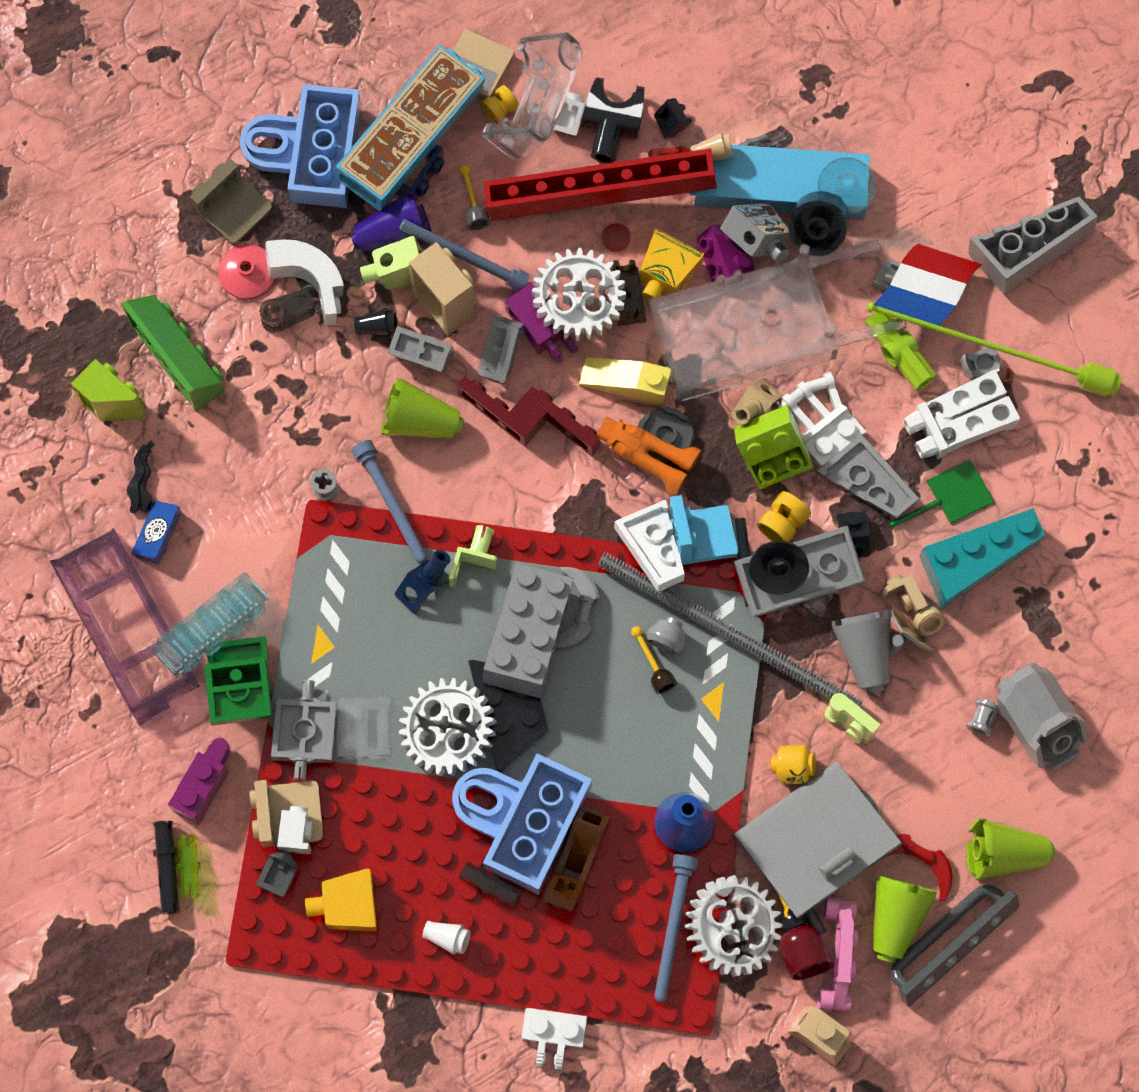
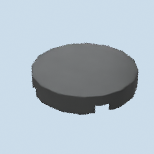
M661 407L654 411L651 410L639 421V428L648 431L671 445L681 449L692 447L694 431L690 424L691 422L685 414L677 409ZM648 451L651 457L667 465L674 464L665 457L653 451Z

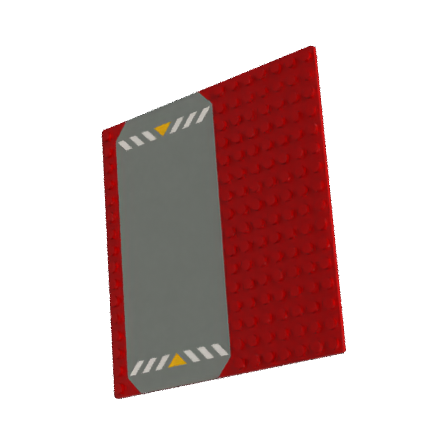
M309 500L306 503L273 688L271 700L272 718H268L257 781L267 780L269 786L301 782L300 778L299 781L293 780L295 763L272 760L271 758L276 699L292 700L301 697L302 681L307 680L308 687L309 680L315 681L313 698L320 701L337 702L332 763L314 762L307 764L306 781H315L319 786L323 838L318 842H309L311 854L290 853L298 864V872L285 899L256 886L269 856L274 852H279L277 846L263 848L259 839H254L252 821L257 820V809H252L228 942L226 963L229 966L522 1009L532 1008L581 1015L591 1019L701 1035L711 1034L714 1023L720 967L710 971V960L700 963L699 960L703 953L701 951L692 952L697 943L696 941H687V938L693 935V930L685 928V925L693 923V919L688 917L686 912L695 911L690 901L694 899L701 900L697 895V891L701 889L707 890L706 883L712 881L716 883V879L725 877L727 880L729 876L733 875L737 839L733 834L739 829L760 658L757 659V656L754 657V654L750 655L751 653H747V650L744 651V648L741 650V646L738 648V645L731 644V641L728 642V639L724 640L725 638H721L722 636L715 635V631L712 633V629L710 631L708 628L705 629V626L702 627V624L699 625V622L695 623L696 621H692L693 619L686 618V615L683 616V613L679 614L680 612H676L670 606L667 607V604L664 605V602L660 603V600L657 601V598L654 599L651 595H647L648 593L641 592V589L638 590V587L634 588L635 586H631L632 584H628L625 580L622 581V578L619 579V576L615 577L606 569L603 570V567H599L598 563L603 553L605 552L606 555L608 552V557L612 554L611 558L615 556L614 560L618 558L617 562L621 560V564L624 561V566L628 564L627 568L631 565L630 569L634 567L633 571L636 569L637 573L641 571L640 575L644 573V577L646 575L625 543L404 512L428 560L436 550H443L448 553L451 562L444 571L449 576L458 546L470 549L477 525L484 526L482 538L484 537L486 526L494 530L487 554L497 557L496 570L462 561L455 586L450 587L448 582L429 594L419 611L414 614L395 596V592L407 573L421 564L416 561L390 511ZM725 558L682 565L684 581L669 587V592L671 589L673 590L672 593L676 591L675 595L679 593L678 597L682 595V599L685 597V601L689 599L688 603L692 601L691 604L695 602V606L698 604V608L702 606L701 610L705 608L704 612L708 610V613L711 612V615L714 613V618L718 616L717 619L721 617L720 621L724 619V623L727 621V625L731 623L730 627L734 625L733 629L737 627V630L740 628V632L744 631L743 634L747 632L746 636L750 634L749 638L753 636V640L757 638L756 642L760 640L759 644L763 642L766 614L752 618L749 608L745 607L743 589L734 561L739 559ZM516 563L564 576L567 575L562 573V567L579 569L593 580L599 592V599L592 605L589 616V626L592 628L590 634L576 645L567 648H555L540 698L549 731L538 741L532 743L522 755H518L500 772L522 783L536 754H540L592 779V787L582 806L610 816L585 886L573 911L560 909L549 902L543 901L546 890L562 857L570 832L539 895L485 870L483 862L494 839L466 826L457 817L453 807L452 796L454 787L465 773L458 767L456 768L455 776L449 775L447 769H445L443 776H439L436 774V767L431 773L425 771V764L421 767L414 764L417 757L411 759L406 755L411 748H404L401 745L407 737L399 734L400 730L406 728V725L401 723L399 719L408 718L409 715L403 710V707L412 708L413 703L409 697L413 696L418 699L420 697L419 687L426 692L429 691L428 683L430 681L439 687L440 678L445 679L448 686L452 678H456L459 681V687L464 681L470 684V690L475 687L468 661L486 662ZM574 582L560 635L572 626L578 615L580 594ZM407 587L406 595L408 599L416 602L417 594L415 590ZM667 617H671L683 624L682 629L685 631V643L682 652L676 655L670 654L648 642L646 632L660 619L666 620ZM635 626L642 628V636L659 668L669 670L677 681V685L665 693L656 694L652 687L651 678L654 670L637 638L631 635V630ZM436 704L431 708V717H435L441 712V704ZM464 708L459 713V720L467 725L466 728H458L451 723L448 726L437 725L417 713L420 722L417 729L421 727L429 733L425 740L426 747L432 746L436 741V734L428 729L429 726L439 727L445 732L447 728L457 729L479 741L475 731L478 725L474 727L466 721L470 715V708ZM460 737L455 741V751L464 747V737ZM483 747L482 751L485 753L486 758L477 755L475 760L478 766L475 767L467 763V772L478 768H489L497 771L491 748ZM474 787L466 793V798L469 802L484 809L490 810L497 805V798L482 789ZM681 792L693 793L702 797L712 808L715 817V829L711 839L701 849L690 853H680L664 846L657 837L654 826L655 814L659 805L667 797ZM680 854L697 858L698 864L696 872H693L692 877L688 879L667 998L664 1002L659 1003L655 1000L654 995L677 876L674 874L675 868L672 867L674 855ZM364 869L371 870L377 931L328 929L325 924V915L307 917L305 898L322 897L323 881ZM728 894L727 897H722L718 895L716 896L720 898V900L724 899L727 902L728 898L730 897V894ZM728 902L725 907L713 908L712 916L716 922H719L720 912L728 911ZM427 921L464 925L465 929L471 932L466 951L463 954L456 953L454 955L433 942L423 939V930ZM722 938L721 940L722 949L724 945V938Z

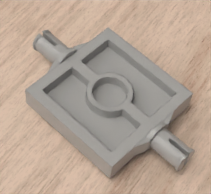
M307 680L302 681L301 697L292 700L276 699L271 758L272 760L295 763L293 780L299 781L300 778L301 782L306 781L307 764L314 762L332 763L337 702L320 701L313 698L315 684L313 680H309V687Z

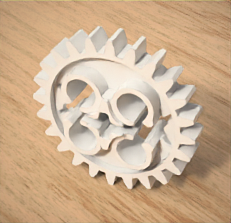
M578 248L577 255H572L571 251L567 249L566 257L564 258L559 253H555V263L546 259L545 266L547 269L538 268L539 277L533 279V285L537 288H533L531 294L532 297L536 298L533 300V308H539L537 310V318L546 317L544 319V327L553 324V334L558 333L561 329L564 330L565 339L568 338L570 333H574L576 341H579L581 333H585L588 340H590L592 331L595 330L601 336L602 326L611 329V319L619 320L620 313L618 311H623L624 303L622 300L626 298V292L622 291L625 281L618 280L620 278V270L612 271L614 262L610 261L604 264L603 254L597 259L593 258V250H590L587 256H585L581 248ZM564 276L571 279V282L563 286V303L571 307L567 311H561L557 308L559 300L557 294H554L552 299L545 302L550 295L549 287H552L553 292H558L559 281L557 279ZM592 277L600 280L598 290L600 294H604L605 290L611 286L607 293L609 302L606 301L603 295L600 296L598 301L600 310L597 312H591L586 309V306L594 304L595 285L589 284L586 281ZM576 292H581L582 297H577Z
M440 678L439 687L430 681L428 683L429 691L426 692L419 687L420 697L418 699L413 696L409 697L413 703L412 708L403 707V710L409 715L408 718L399 719L401 723L406 725V728L400 730L399 734L407 737L401 745L404 748H411L406 755L411 759L417 757L414 764L418 767L425 764V771L431 773L435 767L436 774L439 776H443L445 769H447L449 775L455 776L457 767L463 773H467L466 764L470 763L477 767L475 757L478 755L486 758L485 753L482 751L483 747L492 748L493 746L487 741V737L496 736V733L489 729V726L496 724L497 721L494 718L488 717L494 709L491 706H484L489 699L484 695L478 697L480 690L477 687L470 690V684L467 681H464L460 687L459 681L456 678H452L449 686L443 678ZM436 704H441V712L437 716L431 717V708ZM464 708H470V715L466 721L474 727L478 725L475 731L479 741L457 729L447 728L445 732L439 727L429 726L428 729L436 734V741L432 746L426 747L425 740L429 733L421 727L417 729L420 725L417 713L437 725L448 726L451 723L458 728H466L467 725L459 720V713ZM460 737H464V747L455 751V741Z
M736 875L729 876L727 880L725 877L717 878L716 883L713 881L706 883L707 890L701 889L697 891V895L701 900L694 899L690 901L695 911L686 912V915L693 919V923L685 925V928L693 930V935L689 936L687 941H696L697 945L692 949V952L701 951L703 953L699 960L700 963L710 960V971L720 967V975H727L729 972H731L732 977L740 976L741 972L743 975L752 974V968L754 970L762 969L761 961L764 963L771 961V957L767 952L778 951V948L772 942L781 939V936L775 933V929L783 926L774 920L781 912L772 911L771 907L776 901L775 899L766 901L767 889L757 891L759 882H753L748 885V877L737 880ZM733 889L732 897H729L727 902L731 905L743 900L747 906L746 914H743L740 908L720 912L719 922H716L712 916L713 908L725 907L727 904L724 899L720 900L716 895L727 897ZM735 922L737 928L732 929L731 924ZM749 930H752L756 938L755 943L742 945L741 947L743 952H748L752 957L741 955L735 962L736 955H739L741 950L733 948L725 952L721 947L722 938H725L728 944L748 940Z

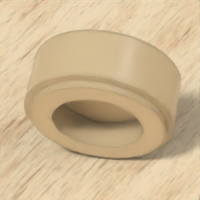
M930 606L916 614L913 625L920 635L931 636L943 627L945 618L938 608Z

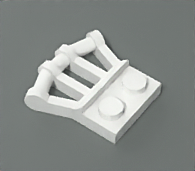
M831 372L823 374V377L806 383L802 381L796 386L794 392L790 395L785 394L781 398V403L778 406L780 408L788 404L794 418L807 431L801 434L810 458L819 468L860 434L863 436L866 434V430L850 414L848 408L842 405ZM826 388L834 410L830 413L812 392ZM803 398L822 419L815 425L797 406V403Z

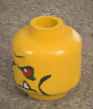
M783 745L779 747L777 756L771 757L772 774H777L782 784H805L810 780L811 776L816 775V755L811 753L805 745Z

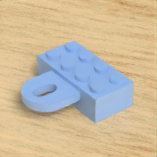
M303 84L298 117L267 114L258 116L246 124L240 136V146L245 160L252 167L261 171L290 174L288 194L291 203L347 208L350 189L337 181L334 175L336 165L357 140L361 111L359 90ZM257 137H271L282 140V145L277 149L259 148L253 145V141Z
M536 754L522 783L489 768H478L465 773L454 787L452 796L453 807L457 817L466 826L494 839L483 862L484 869L539 895L573 826L579 809L592 787V779L540 754ZM474 787L482 789L497 798V805L490 810L484 809L469 802L466 798V793Z

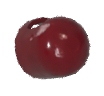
M807 925L792 928L784 933L779 941V951L789 977L792 980L809 979L824 974L833 968L834 964L816 928ZM814 965V966H812V967H810V968H807V969H805V970H802V969H804V968H806V967H808V966Z

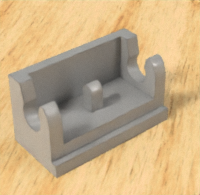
M498 315L492 316L483 355L478 367L479 375L499 381L500 383H505L510 378L524 323Z
M397 326L387 353L442 373L447 371L448 360L453 357L455 349L452 345Z

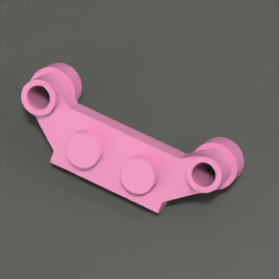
M838 896L826 898L823 901L822 908L823 920L836 921L832 988L820 987L817 995V1008L824 1013H831L832 1010L850 1011L851 993H848L851 979H854L856 975V961L852 960V949L856 948L858 943V930L854 929L853 921L856 917L857 903L856 901L839 900Z

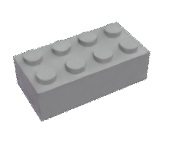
M519 563L515 564L483 669V683L541 698L572 594L574 578Z

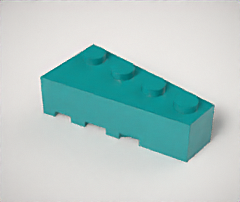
M1034 508L923 548L919 557L941 610L1040 544L1045 533Z

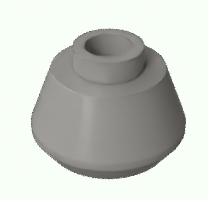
M667 617L666 620L660 619L646 632L647 640L658 649L676 655L684 650L685 631L682 629L683 624L671 617Z

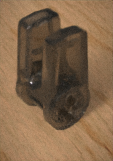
M307 289L268 299L262 303L259 310L262 326L269 333H279L315 315L314 302ZM274 313L277 318L273 319L270 314Z

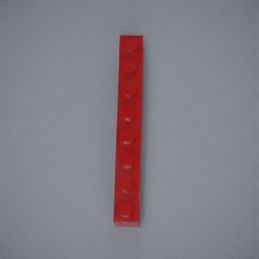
M711 148L483 181L486 209L491 221L717 189L715 164Z

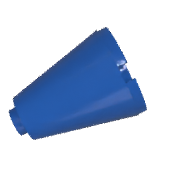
M681 792L667 797L659 805L655 814L654 826L657 837L664 846L680 853H690L701 849L711 839L715 829V817L712 808L702 797L693 793Z

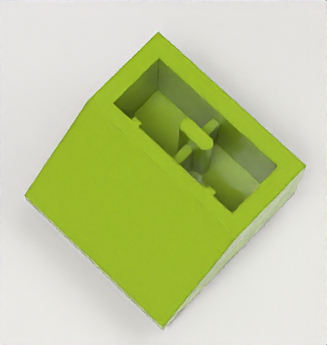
M95 359L71 383L80 403L100 421L142 419L146 415L142 407L144 402L138 396L140 392L130 382L122 383L117 377L119 375L117 371L108 363L102 365Z
M788 404L749 420L746 424L734 427L736 445L760 490L814 468L800 428Z

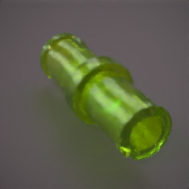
M186 835L177 837L179 863L176 864L177 872H180V896L182 899H189V886L191 887V899L201 896L198 871L201 870V863L197 860L196 835H189L188 847Z

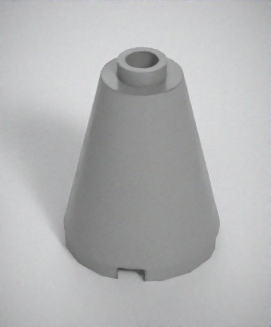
M890 610L882 611L883 617H880V612L844 618L841 619L842 625H840L839 620L831 621L833 631L860 689L866 688L867 693L885 690L884 684L889 683Z

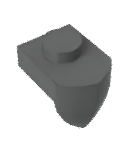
M285 851L272 853L261 872L256 886L285 899L298 872V864L292 855Z

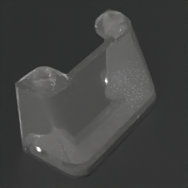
M568 32L525 37L520 40L517 51L523 53L526 60V65H523L521 70L530 79L513 120L509 118L500 119L499 125L496 123H486L481 135L513 160L526 159L546 142L552 134L582 59L580 43Z

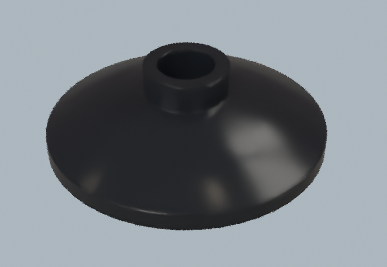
M772 541L762 545L754 552L749 562V574L753 583L762 591L770 594H787L798 589L805 582L809 573V562L805 552L799 546L787 541ZM776 561H783L780 565L774 564Z

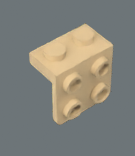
M267 780L254 781L255 790L250 791L251 809H257V820L252 821L254 839H259L263 848L277 846L281 811H289L291 806L308 809V821L313 822V832L311 840H306V843L322 840L323 826L317 782L305 781L269 786Z

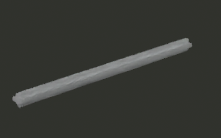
M605 552L603 553L598 563L600 568L603 567V570L606 569L615 577L619 576V579L622 578V581L625 580L628 584H632L631 586H635L634 588L638 587V590L641 589V592L644 591L645 594L648 593L647 595H651L654 599L657 598V601L660 600V603L664 602V605L667 604V607L670 606L676 612H680L679 614L683 613V616L686 615V618L693 619L692 621H696L695 623L699 622V625L702 624V627L705 626V629L708 628L709 631L712 629V633L715 631V635L722 636L721 638H725L724 640L728 639V642L731 641V644L738 645V648L741 646V650L744 648V651L747 650V653H751L750 655L754 654V657L757 656V659L760 658V661L764 660V663L767 661V665L770 663V666L773 665V668L776 667V670L780 668L779 672L783 671V674L786 673V676H793L792 679L796 678V681L799 680V683L802 682V685L806 683L805 687L809 685V689L812 688V691L816 689L815 692L819 691V695L822 693V696L825 695V698H829L828 700L834 694L842 693L859 707L862 705L864 700L861 701V698L857 700V696L854 697V694L851 695V692L848 693L847 690L844 692V688L841 690V687L838 688V685L834 687L835 683L831 684V681L828 682V679L825 680V677L821 679L822 676L818 677V673L816 675L815 672L811 674L812 670L808 672L809 668L805 669V666L802 667V664L799 665V662L795 664V660L792 662V658L790 660L789 657L785 659L786 655L782 657L783 653L779 654V651L776 652V649L773 650V647L769 649V645L766 647V643L764 645L763 642L759 644L760 640L756 642L757 638L754 640L753 636L749 638L750 634L746 636L747 632L743 634L744 631L740 632V628L738 630L737 627L733 629L734 625L730 627L731 623L727 625V621L724 623V619L720 621L721 617L717 619L718 616L714 618V613L711 615V612L708 613V610L704 612L705 608L701 610L702 606L698 608V604L695 606V602L691 604L692 601L688 603L689 599L685 601V597L682 599V595L678 597L679 593L675 595L676 591L672 593L673 590L671 589L669 592V587L667 590L664 589L658 592L649 578H646L647 575L643 577L644 573L640 575L641 571L637 573V569L633 571L634 567L630 569L631 565L627 568L628 564L624 566V561L621 564V560L617 562L618 558L614 560L615 556L611 558L612 554L608 557V552L606 555Z

